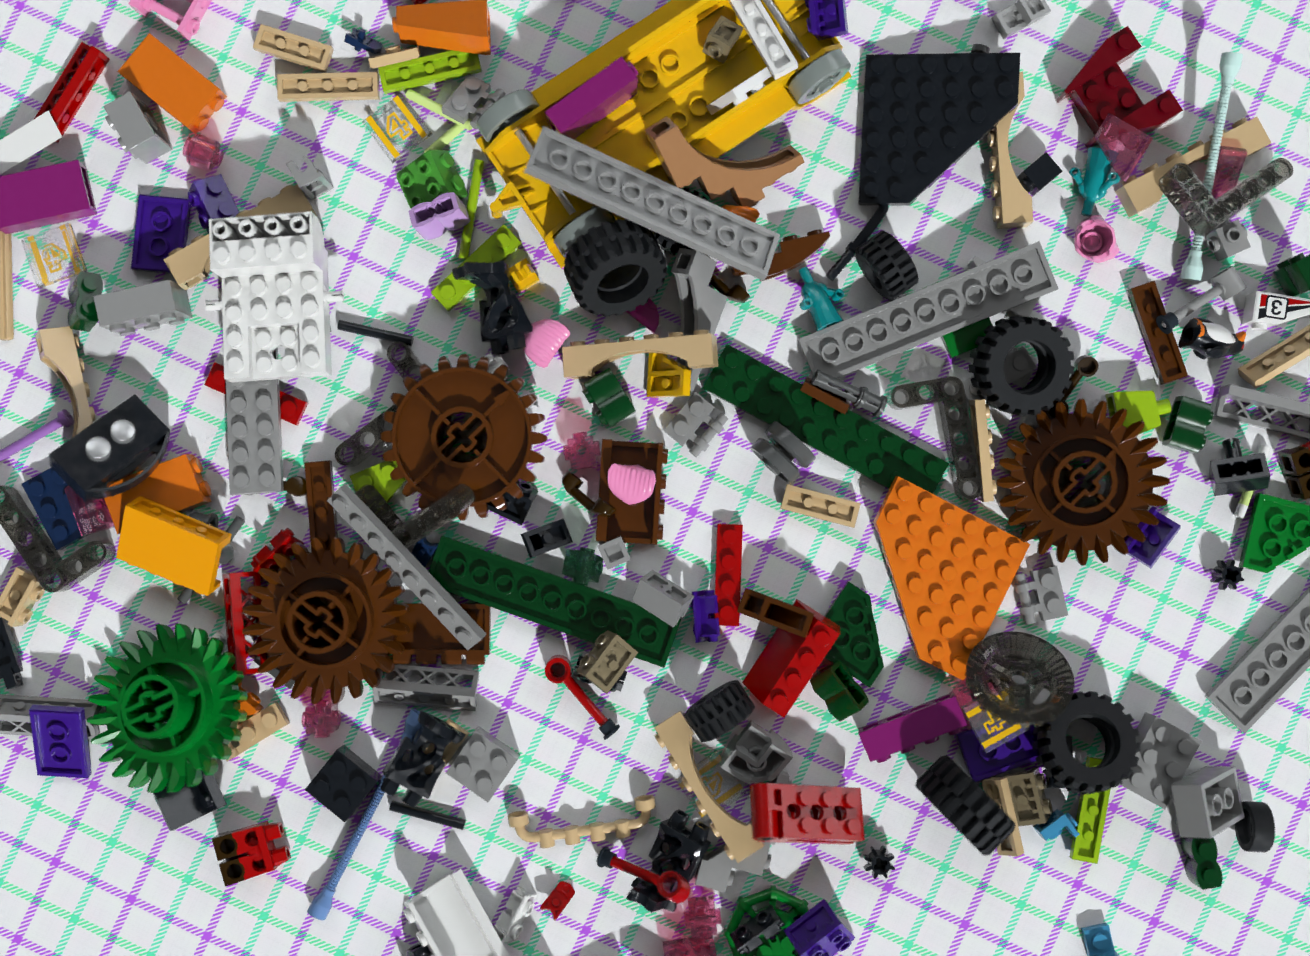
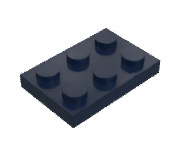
M52 468L21 484L56 550H62L105 526L93 502L90 500L85 503Z

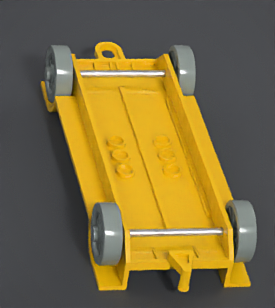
M671 0L533 92L526 89L514 91L502 97L484 111L477 122V128L482 136L476 139V142L506 183V186L496 200L490 204L491 214L494 218L499 219L502 217L503 211L522 207L561 269L565 266L564 261L566 255L569 254V248L572 244L577 243V238L581 234L585 235L588 233V229L599 227L603 222L609 221L612 223L616 219H626L524 173L543 126L549 128L545 111L621 56L626 63L630 61L638 72V93L574 140L671 185L673 184L668 179L645 132L647 128L667 116L677 125L685 140L692 147L703 154L719 158L788 111L799 110L813 103L851 78L849 73L851 64L843 54V47L836 37L819 41L812 33H809L807 18L810 17V12L806 7L805 0H760L796 59L798 68L777 80L771 76L764 81L765 87L753 95L751 91L747 92L746 94L749 98L737 106L732 102L711 115L706 107L707 105L767 66L728 0ZM721 15L743 27L742 34L731 48L725 63L717 61L702 51L708 33Z

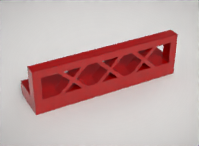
M81 42L35 118L51 109L49 112L63 136L110 59L97 48L90 47ZM88 51L83 61L81 62V59L84 56L85 52Z
M254 571L222 574L228 652L233 653L236 658L235 664L231 668L232 670L243 671L244 675L259 673V667L247 669L246 658L249 654L245 649V645L248 649L256 643L262 641L261 635H257V639L251 645L245 640V635L242 632L244 628L255 624L253 623L255 619L256 623H259V617L252 616L249 619L242 612V607L248 600L253 605L261 604L262 599L254 596V600L251 597V593L247 594L241 589L240 577L253 576V585L261 586L260 574ZM266 653L258 654L260 665L267 659Z

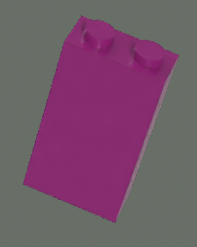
M621 56L545 111L549 128L574 140L638 93L637 83H639L637 79L638 72L630 61L626 63Z
M79 160L0 176V231L5 234L97 215L86 166Z

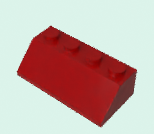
M798 599L795 600L794 606L815 613L807 637L804 638L777 628L742 681L747 689L763 705L784 718L840 635L839 625Z

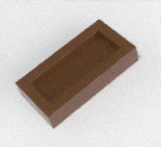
M805 378L800 391L846 414L851 401L821 387L812 385L811 378Z

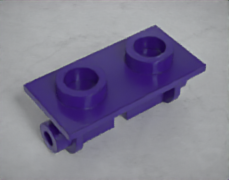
M714 590L692 592V595H694L691 601L694 615L693 633L696 643L718 641V636H720L719 618H710V613H718L717 595H715Z

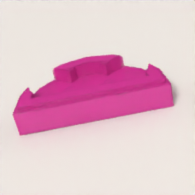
M650 298L643 306L635 307L636 310L631 312L629 310L625 311L655 334L659 326V313L657 306Z

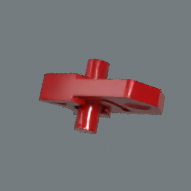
M560 881L540 906V910L550 911L553 920L556 921L575 894L572 885Z

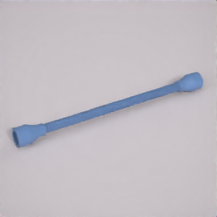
M416 709L410 710L405 720L401 740L407 736L412 743L416 732L421 726L418 721L421 711ZM382 776L365 809L366 811L362 814L329 881L312 900L307 910L308 914L312 917L325 920L331 910L333 895L336 892L335 889L351 860L350 858L354 854L353 852L357 848L356 846H358L378 807L377 805H379L385 792L380 788L385 776Z

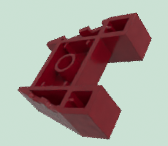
M1129 26L1107 38L1056 99V102L1059 103L1069 96L1095 135L1085 144L1086 148L1118 139L1130 138L1138 134L1151 133L1183 111L1170 89L1144 105L1120 69L1119 65L1131 58L1142 47Z

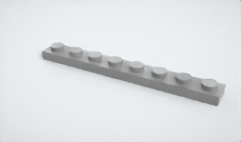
M346 483L327 500L388 567L394 570V573L467 651L483 639L486 633Z

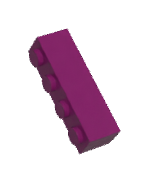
M954 692L858 728V734L870 762L876 760L877 763L890 759L891 754L898 751L904 754L914 750V745L919 743H934L940 739V735L960 733L964 730L963 727L967 726V722Z

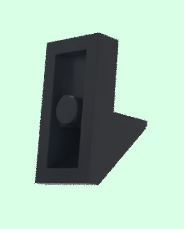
M564 518L521 534L530 558L573 542Z

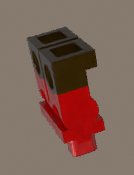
M1309 441L1301 446L1277 452L1283 472L1289 474L1285 478L1291 497L1304 500L1310 498Z
M264 821L230 832L219 833L212 838L217 860H223L219 867L225 887L266 872L274 871L280 864L291 858L287 845L275 848L273 841L284 836L281 822L269 824L268 821Z

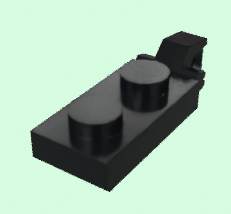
M1 617L0 679H4L7 689H14L23 685L20 673L23 671V667L8 621Z

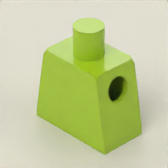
M1123 391L1105 395L1110 418L1115 412L1124 408L1127 410L1123 426L1127 428L1138 421L1145 423L1139 434L1161 426L1159 415L1171 413L1169 399L1156 401L1154 391Z

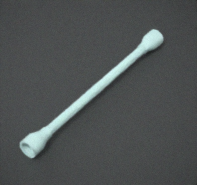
M1223 52L1221 54L1219 68L1221 73L1220 84L1222 87L1221 94H1219V104L1217 105V117H1215L1213 137H1211V150H1209L1208 154L1209 160H1207L1208 163L1206 164L1205 183L1202 186V196L1199 203L1200 209H1198L1197 225H1195V235H1193L1194 238L1191 245L1193 248L1189 250L1188 257L1182 266L1180 279L1201 281L1203 264L1200 248H1202L1201 245L1203 244L1202 238H1204L1205 222H1207V212H1209L1207 209H1209L1210 205L1209 199H1211L1210 196L1212 195V186L1215 179L1214 173H1216V163H1218V153H1220V140H1222V130H1224L1223 127L1225 126L1224 120H1226L1225 117L1228 110L1226 107L1229 104L1230 87L1234 85L1235 77L1241 69L1243 54Z

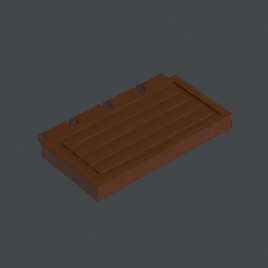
M398 603L409 605L410 611L405 615L399 616V622L408 625L410 631L405 635H397L396 640L402 643L405 650L403 654H393L394 664H412V655H416V664H437V655H441V664L462 665L463 655H466L467 665H485V655H490L491 648L490 606L480 603H458L486 633L482 640L467 651L423 603Z

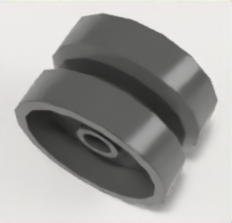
M774 421L765 431L766 436L773 444L763 438H759L750 449L770 471L792 485L800 476V471L793 462L807 468L816 457L793 433L780 423Z

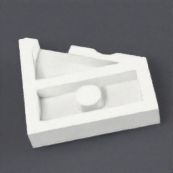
M766 67L707 105L706 107L710 114L713 115L732 102L737 106L749 98L746 93L751 91L753 95L765 87L764 81L772 76Z

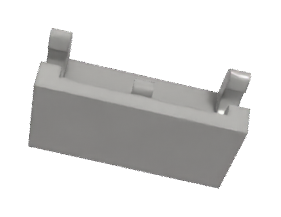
M303 157L304 162L307 163L305 171H299L298 166L293 161L286 163L299 188L311 200L334 188L323 173L315 168L308 157Z
M652 570L640 579L632 601L674 627L677 625L680 617L684 618L694 595Z

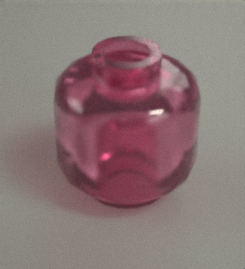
M195 134L193 137L187 138L183 148V156L186 157L187 163L196 168L211 171L215 165L220 166L222 163L224 152L220 151L219 142L210 137Z

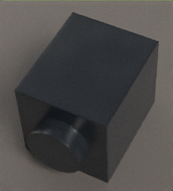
M1046 152L1017 178L1023 188L1034 196L1055 179L1062 170Z

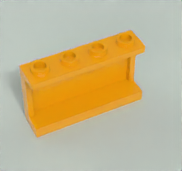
M139 496L125 505L116 558L125 561L129 565L149 571L153 575L168 579L174 584L192 589L198 594L209 596L220 587L221 581L216 579L221 551L222 548L230 543L232 534Z

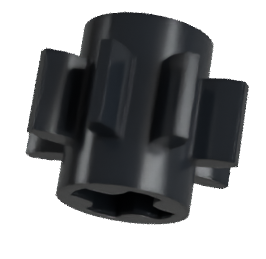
M1228 559L1226 563L1223 560H1217L1218 566L1214 569H1209L1213 577L1210 582L1219 583V590H1225L1227 585L1230 589L1236 590V584L1239 581H1244L1241 577L1243 567L1234 566L1235 560Z
M883 845L880 850H875L871 846L869 855H863L864 859L868 861V864L864 865L865 871L873 870L872 877L874 879L878 875L888 878L887 872L890 869L895 870V867L890 863L895 858L892 853L885 855L886 848ZM877 858H880L882 863L879 867L876 865Z

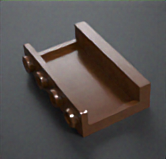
M602 439L599 497L611 504L616 510L611 517L597 515L596 541L608 542L621 536L624 543L657 545V540H663V525L658 524L659 514H664L665 499H660V489H666V474L661 473L662 464H667L668 449H663V443ZM616 463L621 465L638 464L647 470H653L656 482L652 495L637 504L628 505L624 503L608 487V469L612 464Z

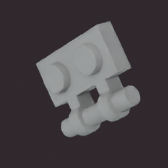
M469 74L444 103L442 113L463 125L470 118L472 119L470 122L472 128L478 129L477 122L480 116L492 104L504 97L505 92L498 88L494 93H490V84ZM481 103L484 104L482 108H478Z
M695 392L663 431L682 447L688 440H691L694 445L689 452L697 458L702 450L706 451L709 447L708 443L716 433H721L724 429L723 425L728 418L722 413L715 420L709 415L715 407ZM704 422L709 427L699 437L695 434V431Z
M1057 566L1030 571L1032 581L1026 582L1024 573L1015 575V592L1019 593L1022 606L1019 609L1021 615H1024L1026 625L1036 623L1034 617L1036 612H1039L1042 621L1068 616ZM1034 589L1037 603L1031 604L1029 590Z

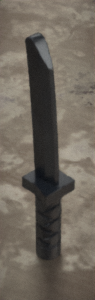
M880 205L853 243L850 242L845 248L846 252L826 273L828 279L834 281L847 263L851 261L852 257L856 258V248L868 240L887 213L889 205Z

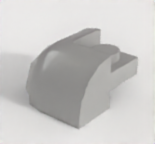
M750 721L739 735L735 734L729 742L722 756L721 768L750 785L751 782L767 780L771 782L792 760L793 755L787 743L772 729L768 732L753 721Z

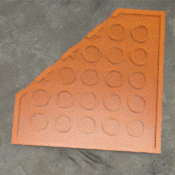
M895 476L873 523L881 540V548L893 578L892 582L897 598L900 600L904 612L903 617L908 632L911 634L916 657L964 681L1030 544L899 476Z

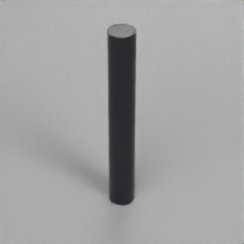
M339 320L337 329L409 346L413 344L414 337L343 320Z
M396 801L391 802L389 811L461 830L464 829L466 823L464 819L419 807L414 808L408 804Z

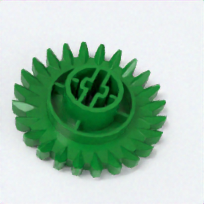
M175 623L174 635L173 630L169 626L156 624L158 639L151 632L144 630L136 631L142 648L132 642L121 641L119 643L122 650L128 656L127 660L110 656L105 658V661L117 671L116 676L95 675L94 680L110 690L109 694L89 696L88 701L105 706L106 712L87 718V722L96 725H107V731L93 737L91 743L113 745L111 749L99 758L100 762L123 760L112 773L113 777H127L135 772L128 787H143L150 781L147 789L148 793H158L166 785L167 793L182 790L185 781L187 787L197 786L201 783L202 771L206 776L214 775L218 771L216 760H228L231 757L232 751L228 745L231 741H240L242 733L237 729L238 722H243L247 719V712L241 710L240 707L241 702L248 699V692L239 690L238 684L244 679L243 671L232 670L231 667L236 661L233 653L224 652L221 655L223 642L220 639L212 637L208 642V633L205 630L194 628L192 634L187 625Z

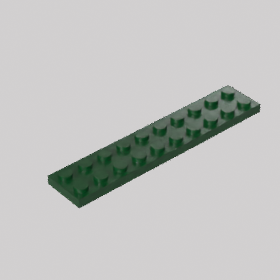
M726 344L718 359V367L713 368L703 390L768 425H771L774 421L780 423L807 446L887 489L890 488L895 476H899L932 494L934 493L949 463L849 409L846 414H843L800 391L802 384Z
M441 536L429 569V573L447 592L595 643L596 639L606 631L613 632L638 652L635 658L665 668L681 619H679L677 625L672 627L634 602L446 536Z

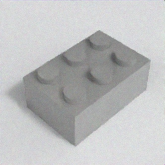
M171 280L93 296L99 326L110 330V332L119 333L120 336L133 335L136 333L135 330L142 328L146 331L156 330L160 328L161 324L165 323L179 325L185 323L184 319L192 318L187 290L185 291Z
M1145 712L1137 727L1140 736L1136 737V742L1141 743V751L1136 752L1135 756L1139 758L1137 766L1130 768L1133 771L1130 777L1122 780L1120 785L1166 809L1171 800V785L1182 779L1202 741L1163 719Z
M1205 766L1171 785L1170 795L1175 805V823L1179 828L1180 837L1212 838L1245 818L1235 766Z

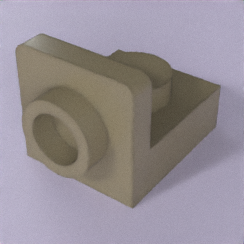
M721 15L708 33L702 50L703 53L721 63H725L731 48L741 36L743 27Z

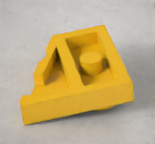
M649 353L646 397L690 396L691 370L666 354Z

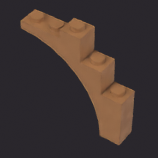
M667 116L645 130L668 179L674 186L681 189L682 187L689 186L697 179L701 190L711 200L721 197L729 190L733 200L739 206H755L758 201L765 198L763 188L774 184L777 179L793 172L798 166L805 163L802 155L791 145L774 154L753 160H722L703 154L685 140L677 125Z

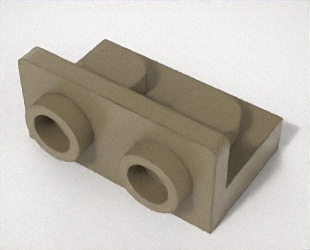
M606 631L596 639L595 646L589 654H586L581 659L576 671L590 680L604 693L608 694L638 652L617 634Z
M1033 767L1030 771L1005 774L1003 777H1007L1018 827L1046 823L1050 818V814L1053 813L1050 799H1046L1044 791L1046 789V779L1043 773L1040 774L1039 767Z

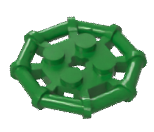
M770 885L768 889L737 899L738 903L728 926L723 930V935L728 940L733 956H797L793 952L794 946L783 930L794 922V917L799 914L801 917L809 911L808 902L805 899L801 900L776 888V885ZM769 900V906L772 904L777 915L780 916L785 925L781 927L782 930L775 935L776 938L773 940L770 938L767 940L763 934L759 937L763 943L749 954L746 952L742 955L740 951H737L730 934L738 928L745 912L750 915L749 919H752L760 911L769 907L766 906L754 910L753 905ZM776 900L791 906V910L787 912L779 909L776 906Z

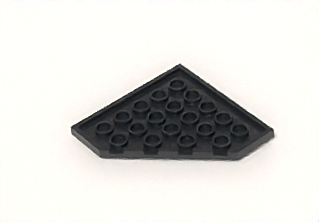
M1020 53L866 55L859 205L910 206L949 167L959 161L974 144L998 125L1000 120L1008 113H1011L1018 106Z

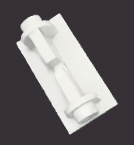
M519 886L516 890L512 891L505 905L512 913L509 914L506 911H502L494 926L498 936L503 938L502 943L514 941L521 935L523 931L522 924L525 918L532 913L535 907L533 902L537 894L525 895L526 890Z

